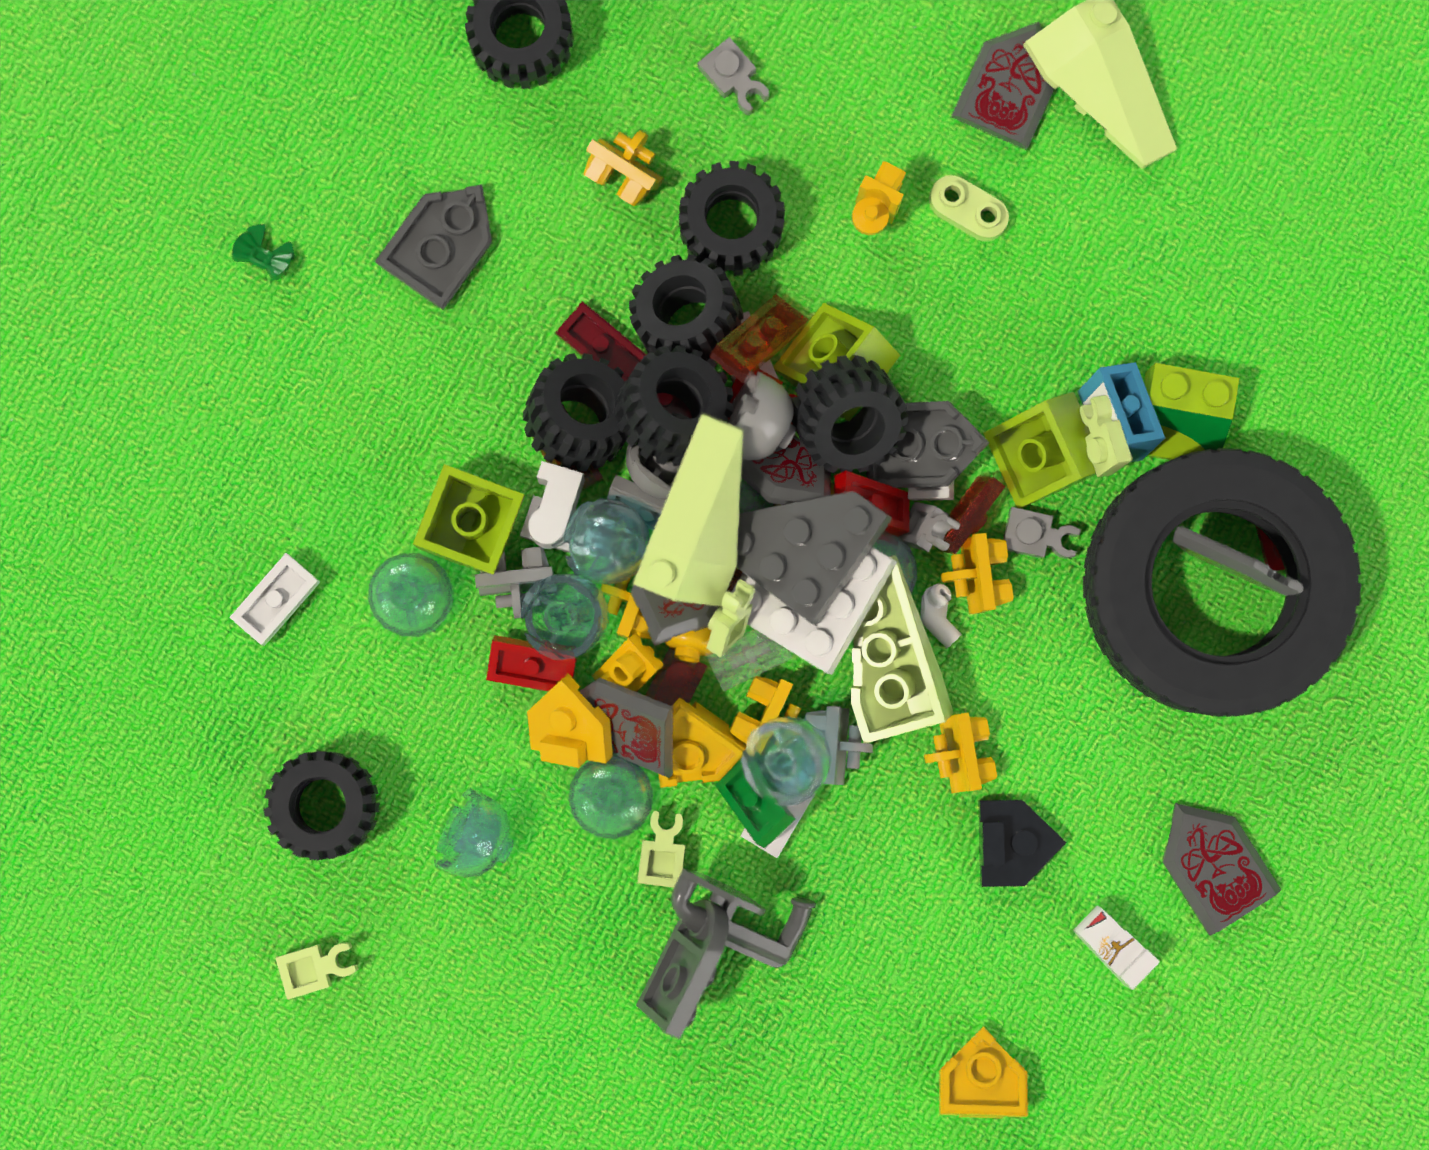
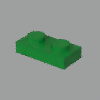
M746 756L715 785L754 842L763 848H766L795 820V817L755 762Z

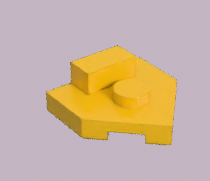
M569 674L527 711L531 750L540 751L541 761L579 768L587 760L606 764L613 757L610 718L599 706L594 708L577 690L580 686Z
M679 697L672 705L673 775L668 778L658 774L660 788L677 786V783L703 780V783L720 781L747 752L746 743L741 742L729 732V724L696 701L691 706Z
M985 1027L981 1028L939 1070V1115L999 1119L1003 1117H1027V1071L996 1042V1039Z

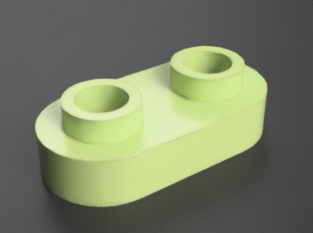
M955 175L944 176L933 185L929 196V203L932 211L941 219L980 241H992L1004 232L1008 224L1009 215L1006 206L999 199ZM954 190L958 193L959 199L955 202H950L945 198L944 192ZM983 211L992 212L995 216V221L992 223L984 222L981 219L980 213Z

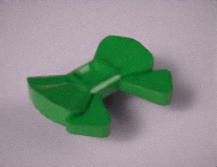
M264 224L249 226L247 232L241 234L234 242L232 260L235 262H250L258 268L265 269L273 280L281 279L287 273L290 263L294 259L292 243L288 241L271 252L261 247L266 226Z

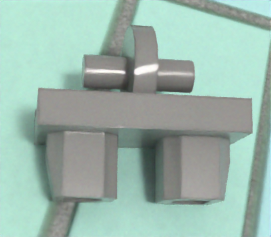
M542 547L521 550L523 567L521 570L507 571L506 555L503 552L494 575L481 571L480 574H475L476 588L479 589L480 596L511 593L509 595L495 596L496 608L512 607L514 619L524 618L523 606L539 604L538 592H522L556 589L555 575L552 567H549L544 548Z
M827 706V711L821 710L806 713L805 735L825 737L824 754L804 752L802 775L822 779V784L844 785L846 752L848 751L847 768L859 769L860 752L873 753V744L861 743V733L858 726L850 725L849 741L847 742L848 708Z

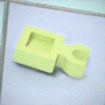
M1108 396L1092 397L1090 399L1091 404L1080 407L1081 418L1090 430V434L1085 437L1087 455L1094 465L1097 477L1109 476L1131 462L1132 457L1120 420L1112 421L1111 419L1112 406Z
M740 579L737 582L734 593L730 591L725 593L721 603L722 607L710 619L708 629L711 630L706 649L719 657H722L745 633L753 606L750 604L755 593L753 586Z
M654 811L650 819V825L656 834L655 841H642L637 883L674 888L683 869L685 845L674 844L673 840L674 836L682 828L683 818L681 814H676L675 825L671 829L666 830L661 828L658 823L659 811Z
M343 942L335 945L328 955L323 956L321 946L318 944L276 957L287 1000L332 986L329 978L330 973L341 977L355 973L358 970L357 964L343 967L338 962L339 953L351 949V943Z

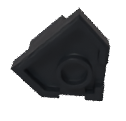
M978 800L980 886H1026L1066 842L1023 800Z

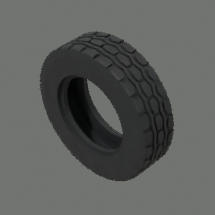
M1219 448L1217 450L1208 449L1179 456L1147 471L1125 487L1120 495H1117L1104 511L1102 519H1099L1091 537L1090 547L1087 548L1084 563L1085 576H1083V598H1086L1087 606L1085 610L1090 628H1093L1094 638L1103 655L1107 656L1110 660L1109 663L1123 679L1126 678L1131 686L1147 697H1151L1156 702L1184 712L1219 717L1261 713L1279 707L1284 702H1290L1306 692L1310 685H1315L1330 670V664L1332 662L1336 663L1347 645L1345 640L1347 635L1351 636L1358 616L1355 613L1356 606H1360L1361 583H1358V575H1361L1358 552L1355 553L1353 548L1355 541L1348 524H1344L1340 518L1343 516L1330 497L1326 498L1323 494L1324 490L1310 477H1303L1297 468L1282 460L1276 461L1272 459V456L1254 451L1245 452L1242 449ZM1199 513H1228L1253 523L1269 537L1278 549L1285 568L1286 577L1296 580L1304 587L1302 593L1285 597L1280 616L1264 638L1250 648L1232 655L1214 656L1205 654L1180 641L1161 619L1153 598L1152 571L1162 543L1180 523Z

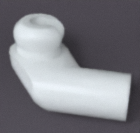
M935 584L927 588L922 596L920 618L923 625L947 649L962 634L947 619L948 601L951 600L952 595L950 589L944 584Z

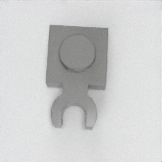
M730 37L698 62V69L724 99L734 91L738 96V107L744 114L749 116L753 112V107L746 100L749 94H758L764 102L769 99L767 87L759 81H751L750 79L756 73V67Z
M914 502L909 512V532L896 536L895 539L908 547L927 552L930 551L932 545L940 550H947L950 544L944 541V537L950 529L958 530L960 523L936 506Z
M1011 507L1003 540L1007 542V550L1009 552L1042 559L1045 557L1046 548H1051L1058 557L1071 559L1075 557L1076 551L1065 549L1061 544V539L1063 535L1077 537L1080 535L1081 530L1071 525L1063 526L1058 530L1052 529L1053 516Z

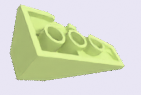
M1086 0L1071 8L1023 44L1044 80L1054 89L1059 86L1076 102L1074 107L1083 116L1088 113L1105 129V136L1141 169L1173 153L1177 149L1130 26L1114 0Z
M702 413L633 583L634 585L674 601L721 606L723 597L727 592L737 567V538L740 515L739 497L744 429Z
M896 555L889 556L897 561L854 636L851 704L863 743L943 723L954 713L941 670Z

